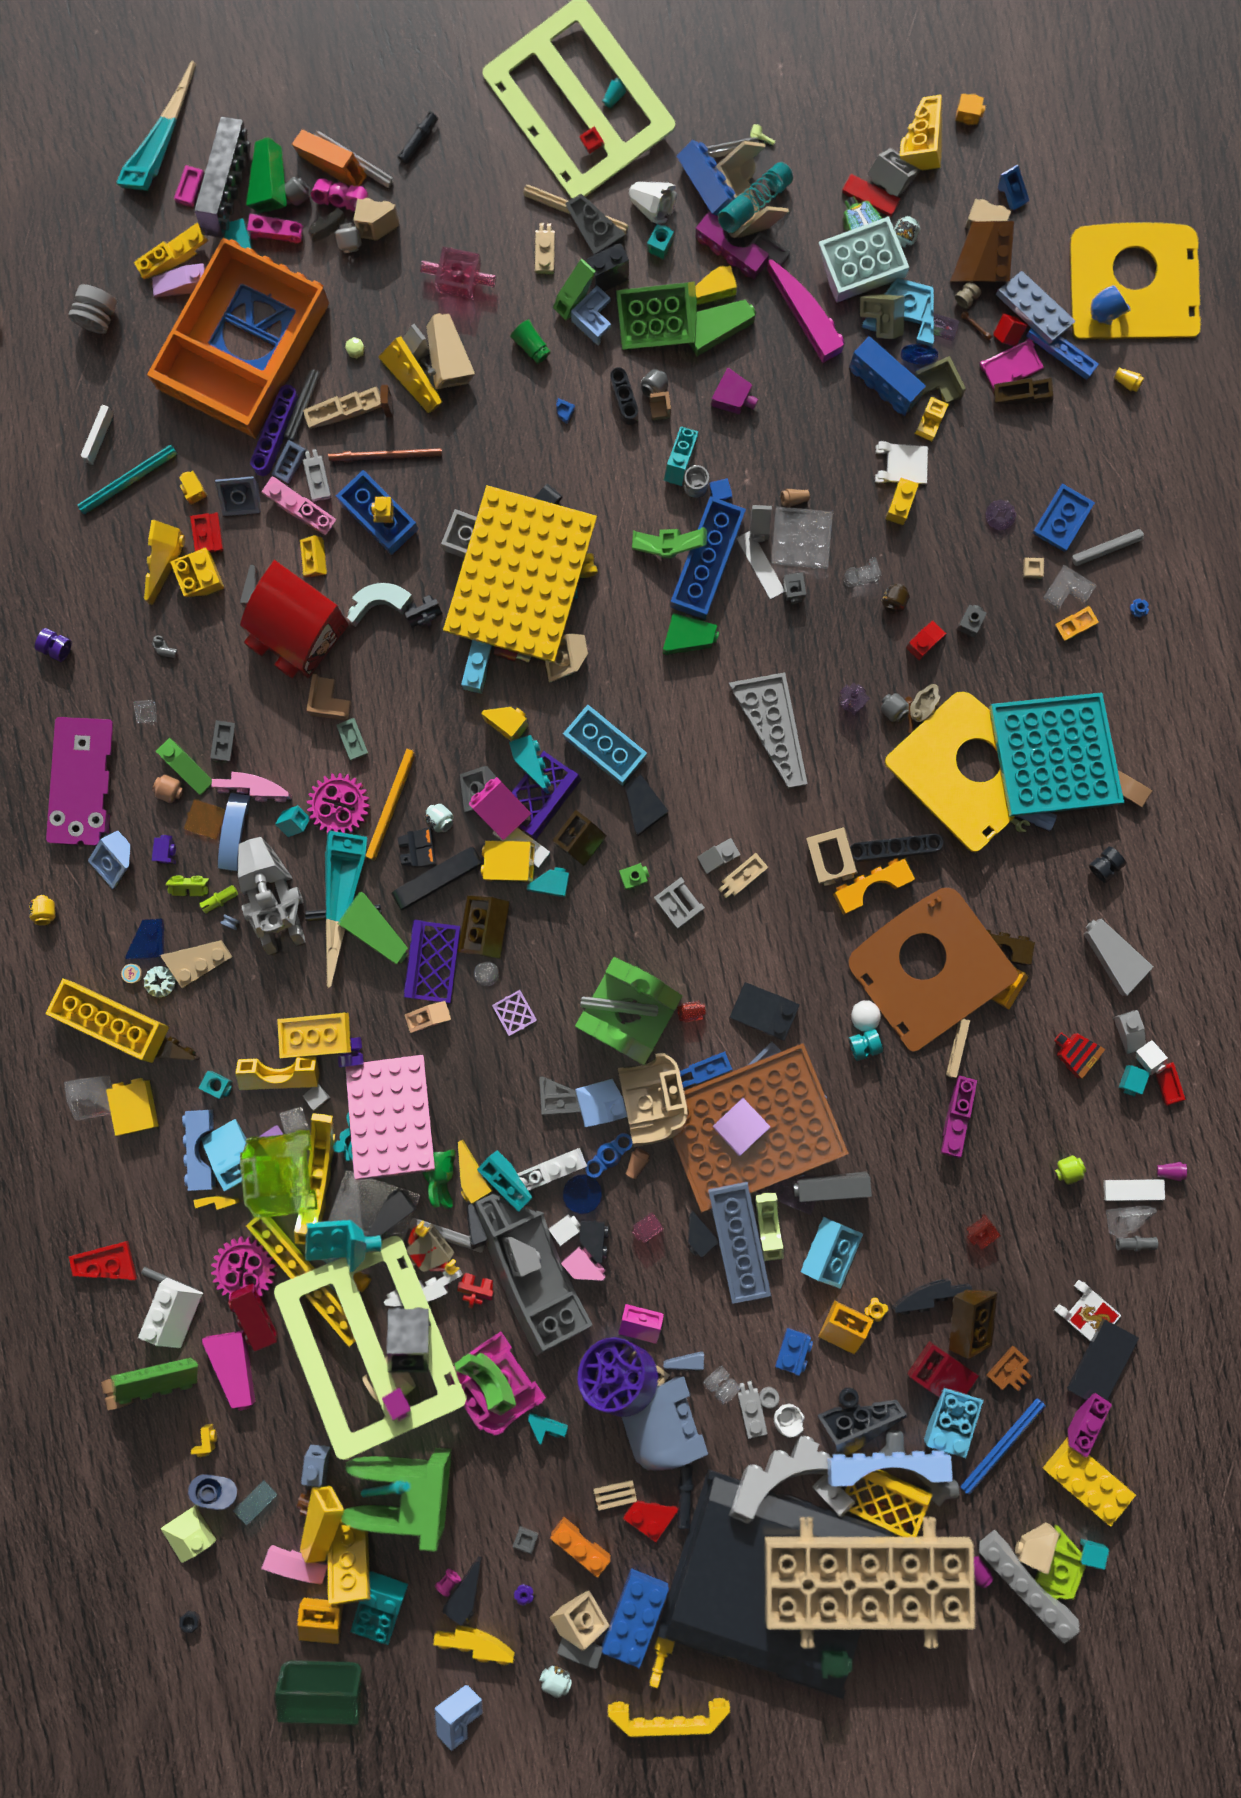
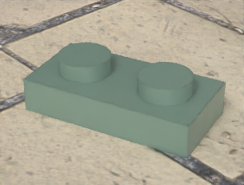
M355 718L336 725L351 761L369 754Z

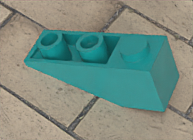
M680 426L667 463L664 481L682 486L698 431Z
M529 735L510 741L509 744L515 762L547 794L550 793L548 786H551L548 775H544L543 769L546 766L543 758L539 757L538 751H541L538 740H534Z

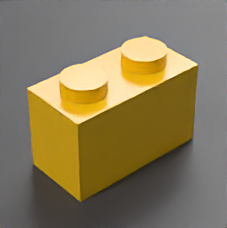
M900 478L886 520L904 525L919 483Z

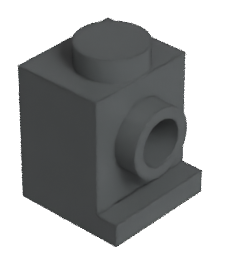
M803 572L784 575L782 581L786 601H791L792 604L802 602V599L806 597ZM796 588L798 592L792 593L791 589Z

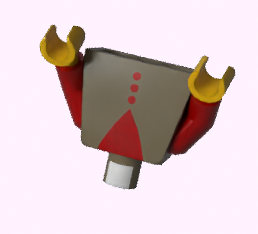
M421 1221L418 1226L412 1229L408 1239L409 1246L406 1251L409 1254L412 1266L417 1265L423 1272L427 1270L446 1271L449 1275H454L460 1269L454 1266L456 1263L455 1259L450 1261L454 1251L432 1223L424 1227V1222Z

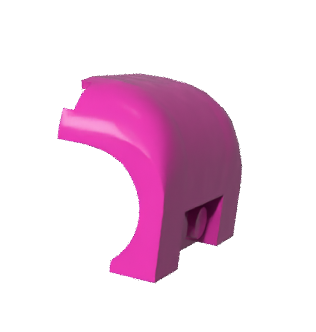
M501 1331L468 1354L477 1356L482 1353L499 1367L512 1389L516 1403L515 1407L503 1415L488 1410L485 1395L478 1383L455 1369L466 1397V1402L463 1405L480 1430L483 1429L494 1435L503 1432L515 1419L529 1409L541 1404L546 1398L536 1382H530L510 1352L512 1347ZM450 1374V1377H451V1383H450V1385H455V1383H454V1381H453V1378H452V1376H451V1374Z

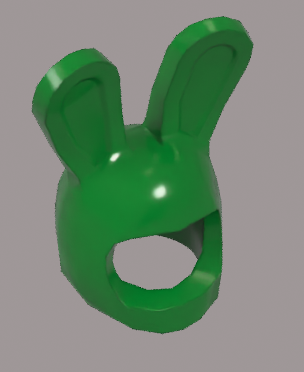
M455 1150L433 1152L435 1170L422 1172L424 1179L429 1183L428 1199L434 1208L440 1206L439 1200L446 1209L453 1206L447 1183L454 1174Z

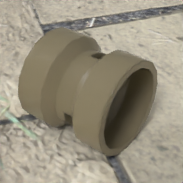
M969 281L963 286V290L955 295V300L962 308L969 309L973 304V300L978 299L981 295V291L976 284Z

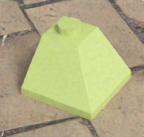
M196 1505L161 1528L181 1563L195 1557L210 1547L216 1540Z

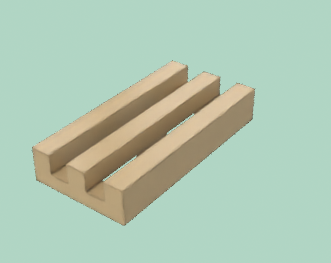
M633 1480L594 1489L598 1510L637 1501ZM630 1486V1490L604 1496L599 1495V1493ZM632 1494V1497L623 1498L601 1504V1501Z

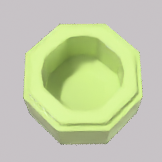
M352 338L346 343L345 348L350 357L358 358L363 355L365 347L360 339Z

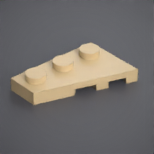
M222 940L160 955L181 988L232 957Z

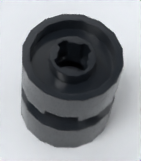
M1110 846L1100 854L1101 858L1097 857L1089 864L1091 872L1104 883H1107L1115 875L1114 871L1119 872L1126 865L1123 856Z

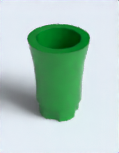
M529 319L518 325L510 335V338L531 359H534L537 364L543 362L551 353L547 344L542 340Z

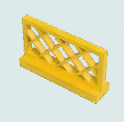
M880 1469L869 1472L862 1477L867 1486L857 1489L854 1483L846 1487L845 1492L849 1496L855 1494L860 1504L851 1507L848 1511L902 1537H917L933 1496L932 1493ZM876 1485L883 1487L885 1495L875 1498L871 1487ZM868 1489L873 1500L862 1503L858 1492ZM894 1494L901 1495L904 1504L894 1507L890 1496ZM887 1497L891 1509L881 1512L877 1501ZM874 1502L878 1514L871 1516L867 1514L864 1506ZM918 1503L923 1506L920 1514L913 1516L909 1505ZM906 1506L910 1518L900 1521L896 1510ZM893 1511L897 1523L890 1525L885 1522L883 1515ZM912 1520L915 1528L913 1535L904 1531L903 1523Z

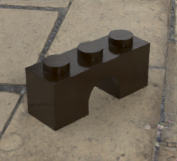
M987 930L997 945L1004 946L1008 950V960L1011 963L1025 966L1032 964L1035 942L1029 941V937L1018 936V938H1012L1009 933L999 932V935L991 934V930Z

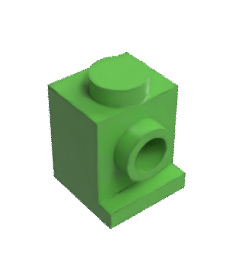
M641 863L619 870L625 890L647 883V878L650 877L647 867H642ZM633 872L639 874L637 879L632 878L631 874Z

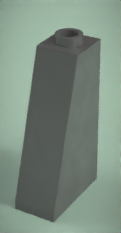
M867 1171L797 1179L798 1184L794 1185L795 1197L799 1196L800 1202L872 1197L871 1181Z

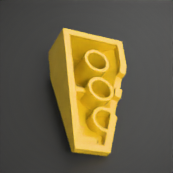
M942 95L922 98L915 113V119L909 125L906 137H903L901 141L900 159L921 170L941 168Z
M156 520L151 521L148 545H151V555L147 557L150 574L147 573L144 594V600L150 605L154 604L173 568L170 561L178 559L181 548L185 545V536L179 528Z

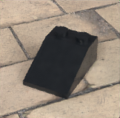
M744 982L729 1018L784 1041L800 1004Z

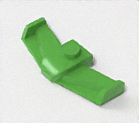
M702 527L699 530L680 535L678 529L660 530L659 537L633 531L632 549L659 555L662 558H673L679 553L705 546L707 542V529Z

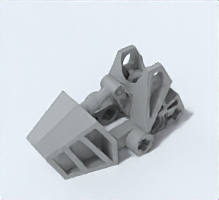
M258 837L239 844L238 880L241 893L243 895L248 894L250 903L242 905L245 919L247 922H250L257 937L261 938V943L266 953L270 955L278 952L273 933L280 932L285 928H288L289 935L296 946L306 942L297 915L298 904L303 903V899L298 887L288 889L286 881L293 879L274 850L262 837ZM267 882H275L281 904H278L271 890L267 891Z

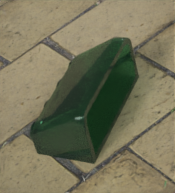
M285 1662L281 1666L275 1691L277 1722L359 1724L361 1700L360 1665L355 1662Z

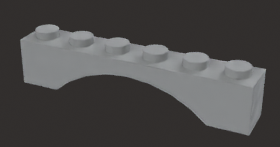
M995 1530L980 1541L979 1553L1064 1644L1079 1633V1620L1064 1604L1049 1595L1033 1579L1013 1553L1008 1543Z

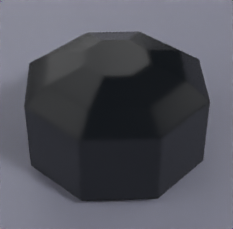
M187 1611L180 1617L179 1626L183 1632L192 1633L199 1627L200 1617L196 1611Z

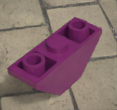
M1093 1393L1076 1411L1068 1428L1069 1447L1084 1457H1088L1112 1405L1110 1402Z

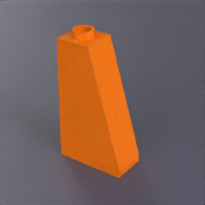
M301 130L292 143L300 157L349 187L350 185L354 187L360 186L367 176L353 152L307 131Z

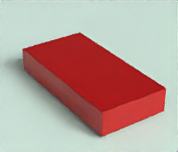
M1174 1062L1166 1064V1068L1158 1074L1155 1072L1165 1105L1186 1100Z

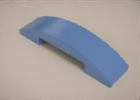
M230 793L221 830L218 855L219 869L238 871L239 844L241 843L245 815L248 813L249 795Z

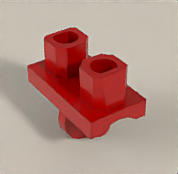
M465 1273L462 1281L458 1283L457 1292L464 1293L463 1300L470 1302L469 1308L473 1309L474 1303L482 1305L483 1299L492 1301L493 1280L483 1278L481 1287L473 1285L475 1276Z

